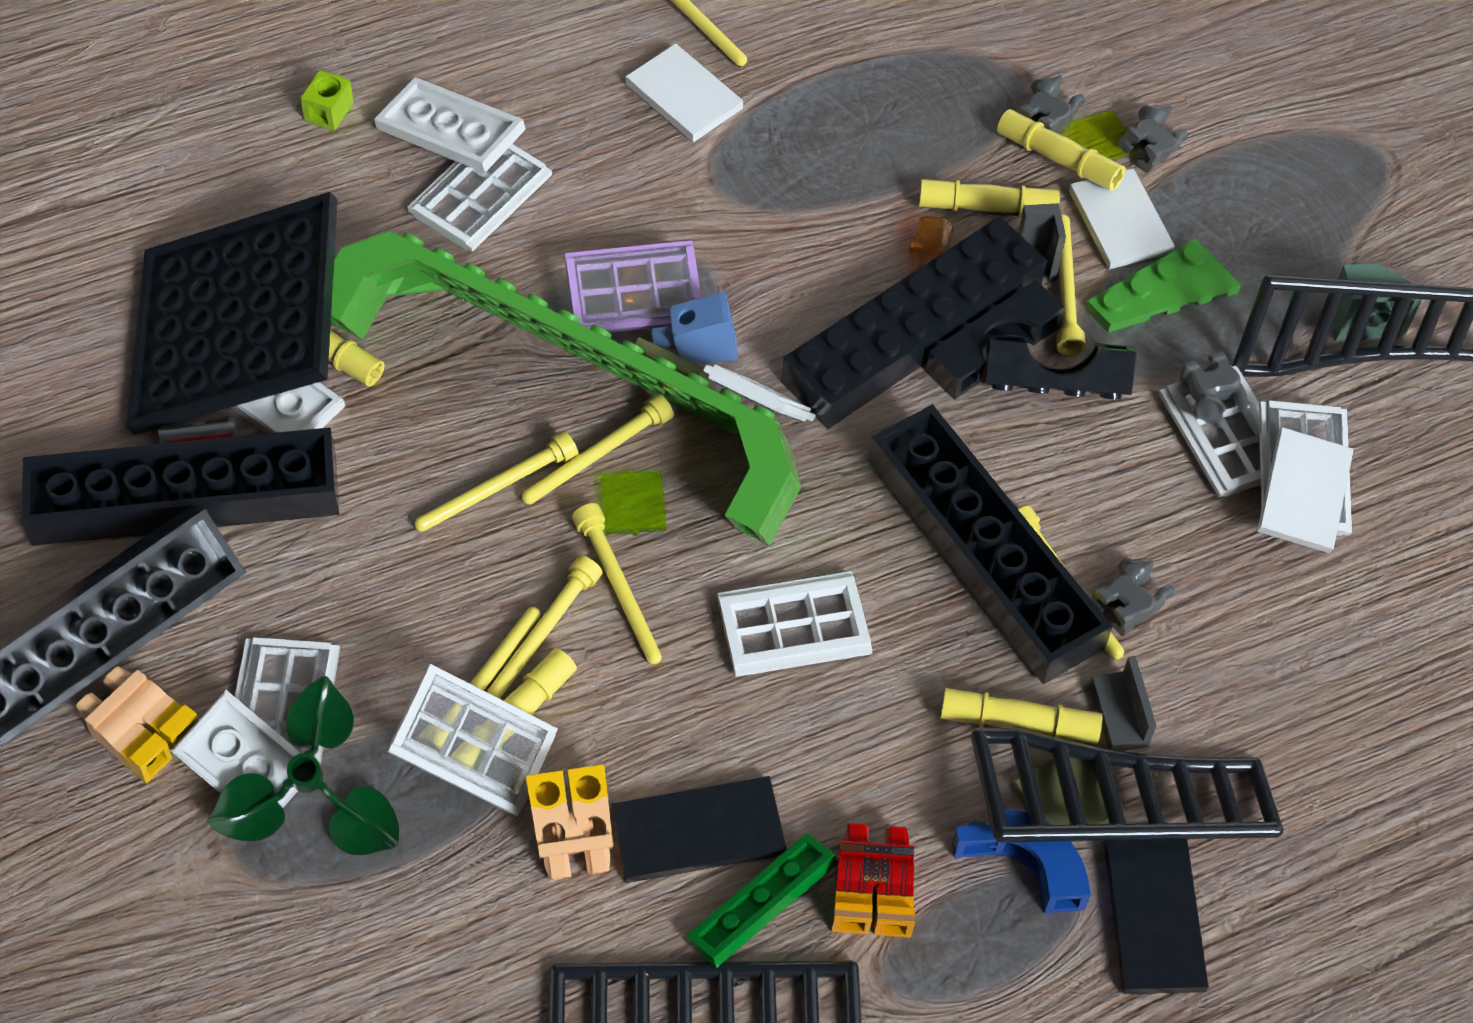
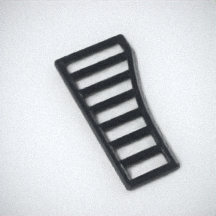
M1266 275L1260 284L1232 366L1238 367L1243 377H1274L1344 364L1381 360L1473 361V347H1462L1473 321V288ZM1274 290L1293 291L1268 363H1248ZM1309 292L1328 293L1304 358L1283 362ZM1343 295H1363L1342 350L1321 354ZM1377 298H1396L1378 346L1358 349ZM1412 299L1430 300L1413 344L1393 346ZM1446 301L1464 302L1447 345H1428Z
M976 728L971 732V741L992 833L997 842L1278 838L1284 831L1262 762L1257 757H1189L1140 754L1099 748L1020 728ZM989 744H1011L1030 825L1008 826ZM1028 747L1052 753L1070 825H1047ZM1070 757L1093 762L1109 824H1087ZM1110 765L1133 768L1148 824H1126ZM1150 770L1173 773L1187 823H1165ZM1189 773H1211L1226 822L1204 823ZM1228 773H1249L1264 822L1242 821Z
M851 960L723 962L717 968L710 962L556 963L549 968L548 1023H565V980H591L590 1023H607L608 980H633V1023H650V980L675 979V1023H692V979H717L718 1023H735L734 979L759 978L760 1023H777L776 978H801L802 1023H819L818 978H843L845 1023H862L859 966Z

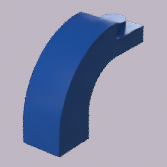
M1004 809L1008 826L1030 825L1027 812ZM971 821L956 827L952 842L954 858L992 855L1014 858L1026 865L1035 875L1040 886L1044 913L1085 910L1091 896L1089 880L1083 860L1071 841L1001 843L994 839L991 824L985 825L981 821Z

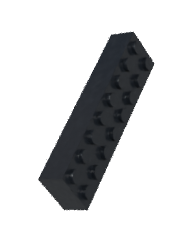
M998 216L784 356L781 383L803 405L811 408L810 412L815 414V417L828 430L925 365L928 361V352L937 341H945L954 335L964 323H972L981 317L988 307L993 304L999 305L1008 299L1016 288L1020 286L1025 287L1034 280H1037L1042 285L1047 259L1002 217Z
M933 404L871 436L868 462L1043 685L1106 648L1113 626Z
M331 427L23 457L22 524L32 546L150 534L190 505L206 509L217 527L340 515L336 451Z
M190 505L0 636V747L247 573L206 509Z

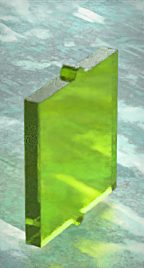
M1114 110L1070 122L1067 128L1061 131L1063 136L1088 150L1093 148L1099 154L1113 161L1137 154L1138 148L1135 147L1130 152L1125 153L1117 145L1121 136L1129 128L1123 126Z
M629 470L627 474L600 475L605 535L632 533V535L638 536L640 532L667 531L662 471L635 473L633 470Z

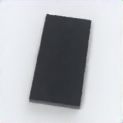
M770 776L611 804L626 883L782 855L787 850Z
M1187 839L1104 841L1123 994L1206 992L1209 985Z

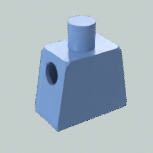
M726 291L673 305L670 308L672 325L652 328L655 345L661 348L676 346L678 356L693 363L739 360L736 333Z

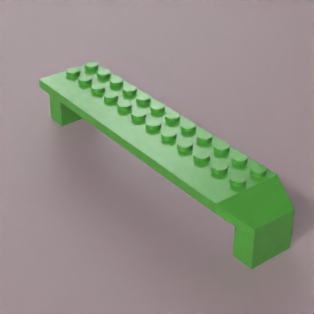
M388 231L341 247L334 260L331 324L361 340L364 339L388 296L446 291L654 395L659 393L668 402L741 437L750 469L725 516L738 531L768 546L771 545L801 489L792 446L780 429L781 424L774 419V413L756 404L753 409L741 403L742 398L727 389L722 388L720 393L708 387L709 382L695 373L689 372L686 377L675 370L676 365L659 356L655 360L643 355L644 350L632 342L624 340L621 345L612 340V334L594 324L589 329L579 323L580 319L564 309H560L556 313L547 307L548 303L545 300L531 293L524 297L515 292L517 288L501 278H497L493 282L486 278V273L477 266L466 262L463 267L453 261L455 258L451 254L438 247H435L432 252L423 246L424 242L410 233L404 232L403 236H400L392 231Z

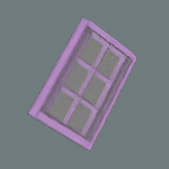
M692 240L565 253L572 314L580 319V324L589 329L592 324L605 329L609 333L672 325L670 308L673 305L702 298Z

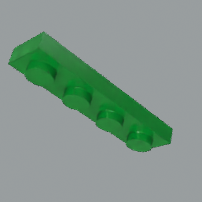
M806 833L686 935L689 945L714 967H719L837 865L835 854L809 833Z

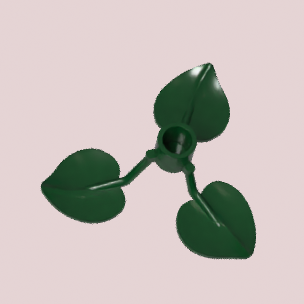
M327 676L317 679L306 687L296 698L288 712L286 732L290 741L300 747L311 745V749L294 756L287 765L288 779L283 781L280 791L275 794L271 781L259 774L248 773L234 778L221 792L216 806L208 818V824L212 829L221 835L239 841L253 842L267 839L274 835L285 822V812L277 801L283 799L290 788L294 787L302 793H310L319 789L339 808L330 818L329 832L332 841L340 850L351 855L364 856L391 850L398 845L399 824L397 816L390 802L382 793L370 787L358 786L349 792L344 803L323 782V771L318 760L314 757L319 750V746L326 749L339 747L350 737L354 727V716L349 703Z

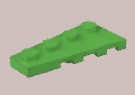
M1193 239L1089 299L1086 310L1109 333L1148 321L1152 315L1165 312L1166 315L1178 312L1185 305L1195 302L1201 305L1211 302L1215 296L1226 294L1228 297L1238 294L1241 284L1196 239Z

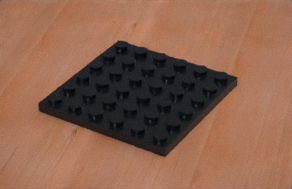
M330 191L145 249L126 429L136 435L160 428L161 426H168L328 380L338 199Z

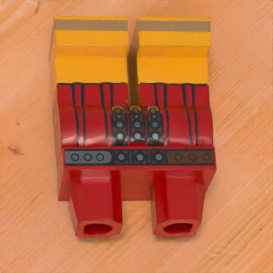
M856 823L848 824L844 841H840L832 932L869 935L872 923V892H876L874 935L911 938L915 925V846L909 845L906 827H886L883 844L869 843V826Z

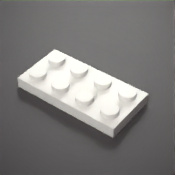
M417 77L374 119L376 128L380 131L484 173L525 130L524 121L519 117Z

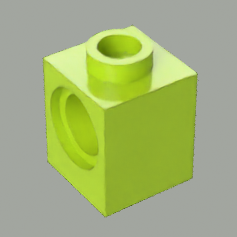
M322 70L318 71L301 96L304 120L332 131H336L354 103L350 80L338 74H331Z

